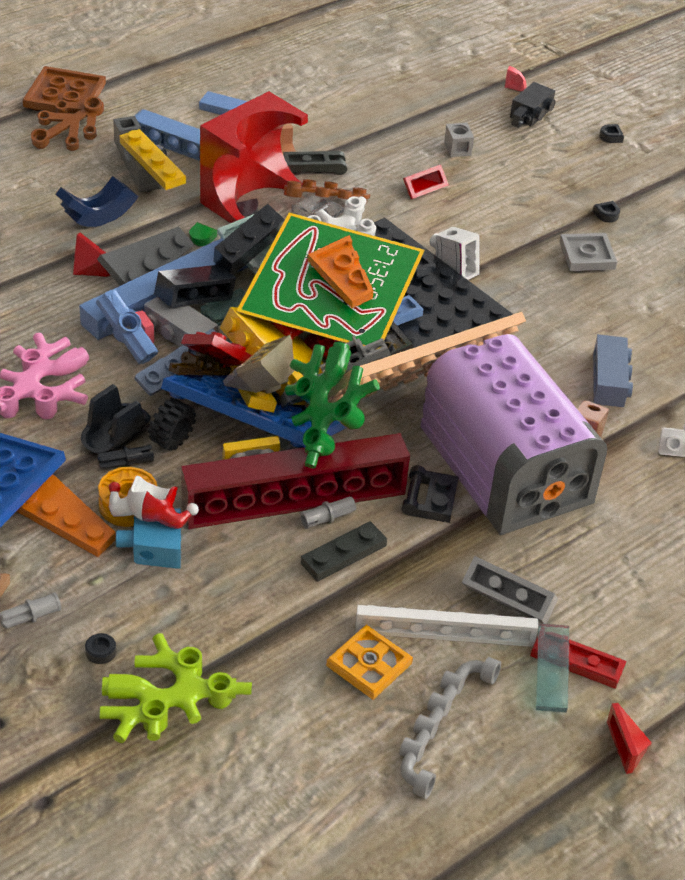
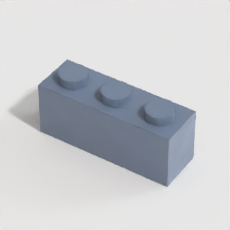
M597 334L593 351V403L624 407L626 398H631L633 382H629V380H631L632 365H628V363L630 364L632 349L628 348V338Z

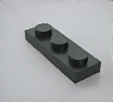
M369 521L302 555L301 565L318 582L386 547L387 538Z

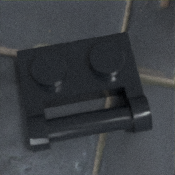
M420 465L412 466L409 472L410 485L407 498L402 503V512L408 516L450 523L459 476L427 471ZM421 483L429 485L425 504H419L417 501Z

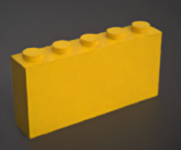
M237 307L229 308L220 326V329L232 343L244 346L246 348L245 352L251 355L256 353L264 344L285 337L268 320L237 312ZM297 336L292 340L293 357L303 363H308L313 351ZM294 371L288 377L289 381L281 384V388L276 390V392L281 396L285 392L284 388L287 385L296 383L303 375ZM303 400L293 405H305L306 401Z

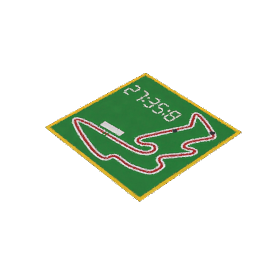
M288 213L236 311L344 343L352 341V336H355L356 340L359 339L363 346L382 338L385 340L425 250ZM348 235L352 239V246L358 253L360 265L365 270L374 291L373 299L354 308H351L308 262V254Z

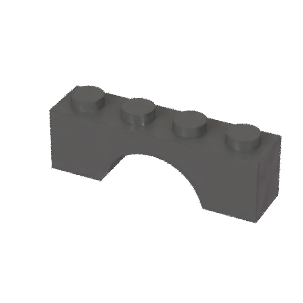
M129 116L113 119L114 142L138 191L150 192L161 189V185L120 144L119 135L132 130H141L136 117Z

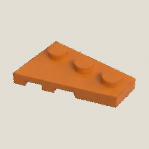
M350 235L308 254V262L351 308L373 299L374 291L365 270L360 265L359 256L352 246Z

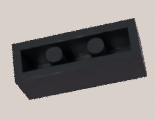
M267 203L214 247L213 262L216 265L222 266L232 275L236 274L274 241L285 219Z
M220 265L158 271L154 294L170 308L227 301L232 299L236 277Z

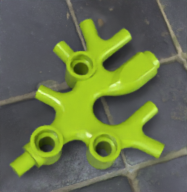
M158 633L152 638L157 653L155 655H135V668L168 669L176 676L175 684L169 688L162 689L155 687L146 679L135 675L109 674V677H103L102 696H108V699H138L140 703L133 707L100 706V719H118L121 721L113 735L114 740L119 743L125 742L131 730L138 723H143V727L147 731L148 740L157 741L160 739V733L168 726V709L170 707L181 708L185 712L189 723L195 724L201 720V715L196 707L197 701L208 698V702L214 708H226L232 702V699H236V695H252V682H236V678H231L230 675L223 672L214 673L209 679L201 678V651L195 647H185L176 653L168 646L164 635Z

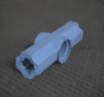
M110 290L97 299V306L114 328V337L126 345L138 364H145L158 354L159 351L141 327L140 316L128 309L116 290ZM123 325H127V326H129L131 329H127V328H125Z

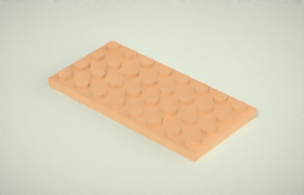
M519 312L362 365L360 367L364 370L360 385L376 379L380 389L383 388L384 391H388L398 386L399 382L403 381L404 384H408L417 380L418 376L424 374V377H427L432 364L444 353L470 344L480 346L483 345L484 340L497 336L513 335L519 331L517 327L526 322L523 313ZM352 369L344 374L343 378L329 391L328 401L330 403L338 401L345 394ZM375 391V392H373V393H371V394L366 395L365 397H363V399L368 398V397H370V396L376 394L377 391Z

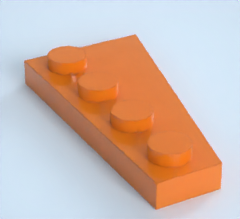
M53 474L16 511L96 557H99L116 540V532Z

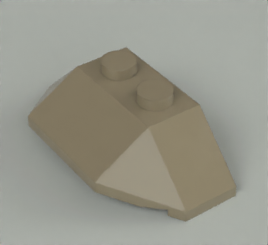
M288 335L264 344L223 380L224 385L254 393L265 390L266 394L280 389L281 384L288 382V377L294 372L290 368V363L294 359L291 336Z

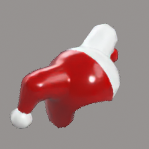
M136 476L129 489L128 496L120 499L118 494L121 490L120 484L117 482L109 484V492L111 493L109 509L113 516L134 515L145 522L157 521L170 528L180 529L192 515H196L199 511L198 506L194 503L188 504L186 510L181 513L175 511L173 504L178 490L176 486L171 489L161 488L146 482L140 476Z

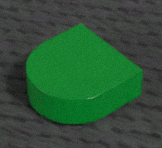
M198 222L189 230V239L196 246H206L217 237L216 229Z

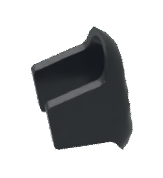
M112 384L91 398L87 425L82 431L80 440L92 452L105 453L111 451L137 434L147 425L151 416L142 408L141 403L138 401L121 403L118 387Z

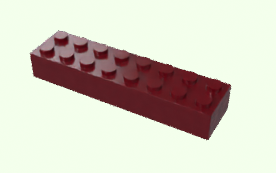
M401 433L337 442L335 443L334 451L330 455L318 457L316 468L305 466L307 457L305 447L181 466L183 511L186 510L187 505L190 503L196 504L199 509L198 513L192 515L186 522L188 530L306 511L321 506L325 501L332 503L347 497H352L355 503L405 495L410 454Z

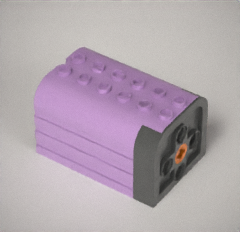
M506 334L484 340L483 345L480 346L470 344L444 353L432 364L427 375L421 428L455 475L459 476L460 482L500 536L595 503L607 455V445L516 336Z

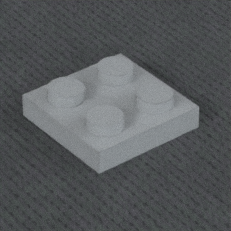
M606 233L561 234L559 242L570 271L616 270L617 260Z

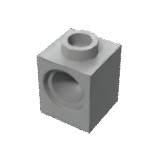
M468 123L446 124L444 143L450 157L472 156L474 136Z

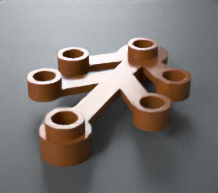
M96 96L87 97L83 103L58 100L55 103L57 113L46 110L40 111L38 113V122L44 126L49 125L52 121L60 123L49 130L38 128L31 132L32 144L38 149H44L48 146L50 139L69 128V135L65 140L66 148L70 151H75L79 148L78 132L80 121L87 117V125L83 128L84 138L87 140L95 139L97 137L96 117L104 112V104ZM69 110L78 111L75 114L68 113Z
M303 179L302 187L301 182L287 181L283 194L295 198H301L302 192L315 193V196L325 198L337 196V198L346 200L350 197H364L367 201L370 198V194L366 193L367 189L353 187V191L338 188V183L325 181L324 187L316 186L317 181Z

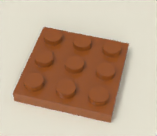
M44 66L23 98V107L57 113L55 103L58 100L83 103L89 96L98 97L106 84V76ZM69 110L68 113L75 114L78 111Z

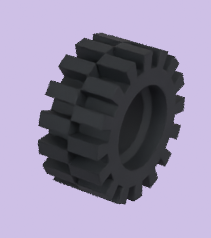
M170 398L169 401L166 400L164 402V406H159L158 413H154L153 417L155 419L150 421L149 425L151 428L148 429L149 439L168 451L176 450L178 445L182 446L184 444L183 440L189 438L188 433L193 431L192 425L196 422V419H194L196 417L194 408L176 398Z

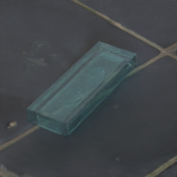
M539 623L536 710L567 713L569 626Z

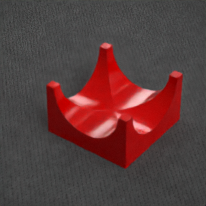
M268 91L201 124L200 203L229 223H233L245 218L239 212L236 205L238 199L244 194L262 188L284 190L287 181L301 182L291 172L284 159L280 137L285 124H297L299 126L307 124L308 114Z

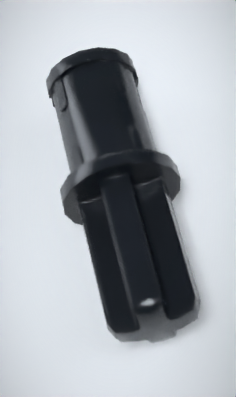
M151 444L129 449L124 446L122 450L98 454L97 460L102 470L121 466L130 467L133 464L153 462L154 453L150 451L152 450Z

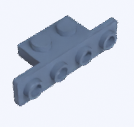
M210 329L207 332H205V334H211V332L216 331L214 329ZM183 345L137 373L134 379L149 396H153L162 390L161 386L164 378L176 375L169 371L170 363H182L181 355L185 351L192 354L196 352Z

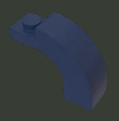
M114 176L110 178L100 192L89 198H78L62 187L55 194L62 200L60 205L65 208L64 212L76 223L86 227H98L118 219L130 209L139 197Z

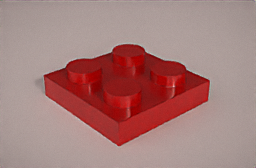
M197 331L196 334H184L181 341L182 345L195 352H202L215 357V361L226 366H240L252 356L245 352L246 348L244 346L227 342V337L217 332L205 334Z

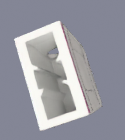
M451 227L443 232L434 234L430 238V246L436 249V256L467 280L479 275V234Z

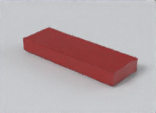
M543 629L540 630L530 657L614 689L617 688L627 662Z

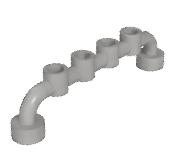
M488 657L485 662L478 660L463 663L455 673L450 671L444 673L440 685L442 689H445L442 695L435 692L432 693L427 705V710L431 711L428 717L421 714L418 716L413 730L418 735L415 740L406 737L400 748L399 754L404 757L400 766L401 775L407 783L413 786V794L427 799L434 788L436 774L424 769L417 774L414 772L413 767L416 762L421 760L428 741L434 738L441 719L449 713L456 694H460L466 677L471 673L477 672L481 673L480 680L494 684L501 669V661Z

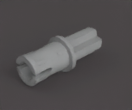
M352 497L332 503L325 501L321 506L300 512V519L305 529L325 522L333 523L334 518L355 511L356 504Z
M56 592L32 601L26 599L25 604L0 612L2 626L8 629L30 620L34 623L39 617L60 611L61 603Z

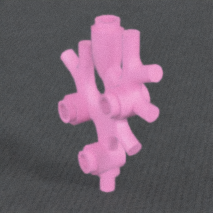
M35 333L33 340L37 349L26 350L18 345L13 350V353L22 360L23 372H13L2 369L0 372V379L14 383L12 387L3 386L0 388V415L4 418L15 417L19 411L18 401L24 398H33L35 400L36 413L42 419L54 417L57 412L58 401L67 400L85 405L88 399V395L74 391V389L86 382L82 374H78L55 387L44 386L40 383V380L45 376L71 374L84 367L87 361H89V355L83 347L78 349L74 347L56 360L49 359L71 345L67 337L48 344L42 333Z

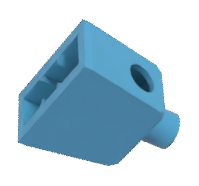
M175 508V511L181 513V508ZM134 516V530H116V547H133L134 562L136 564L181 569V528L173 529L157 521L145 522Z

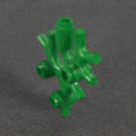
M334 342L333 347L329 348L325 371L320 376H318L325 350V347L322 345H314L312 356L308 363H303L297 359H293L290 363V368L302 374L303 377L296 384L287 385L285 393L288 396L298 395L309 404L303 412L292 416V422L296 427L306 422H311V427L303 435V443L306 446L305 452L307 453L305 466L308 468H316L318 457L328 456L334 451V439L327 433L331 423L337 420L350 430L359 429L364 424L365 418L363 411L357 407L358 402L366 395L380 389L376 379L360 385L364 369L360 366H353L345 394L336 402L330 403L328 401L329 391L343 378L351 356L350 346L343 342Z

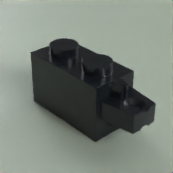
M536 82L531 83L512 99L510 118L513 121L511 125L519 128L526 124L532 127L536 122L541 121L544 115L549 111L551 112L555 106L556 100L554 96L556 90Z

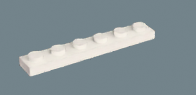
M358 605L355 633L367 624L379 634L385 636L533 647L538 631V619Z

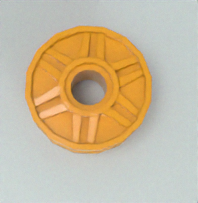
M119 467L109 471L101 478L98 485L99 512L105 520L122 527L134 526V515H111L109 509L111 494L109 492V484L112 482L120 484L121 490L118 494L120 499L128 496L129 489L136 476H140L146 482L157 486V481L150 473L135 467Z

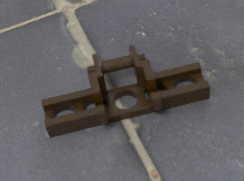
M185 351L181 355L182 363H170L169 371L177 375H229L231 370L230 367H223L224 364L215 361V357L202 352L192 354Z

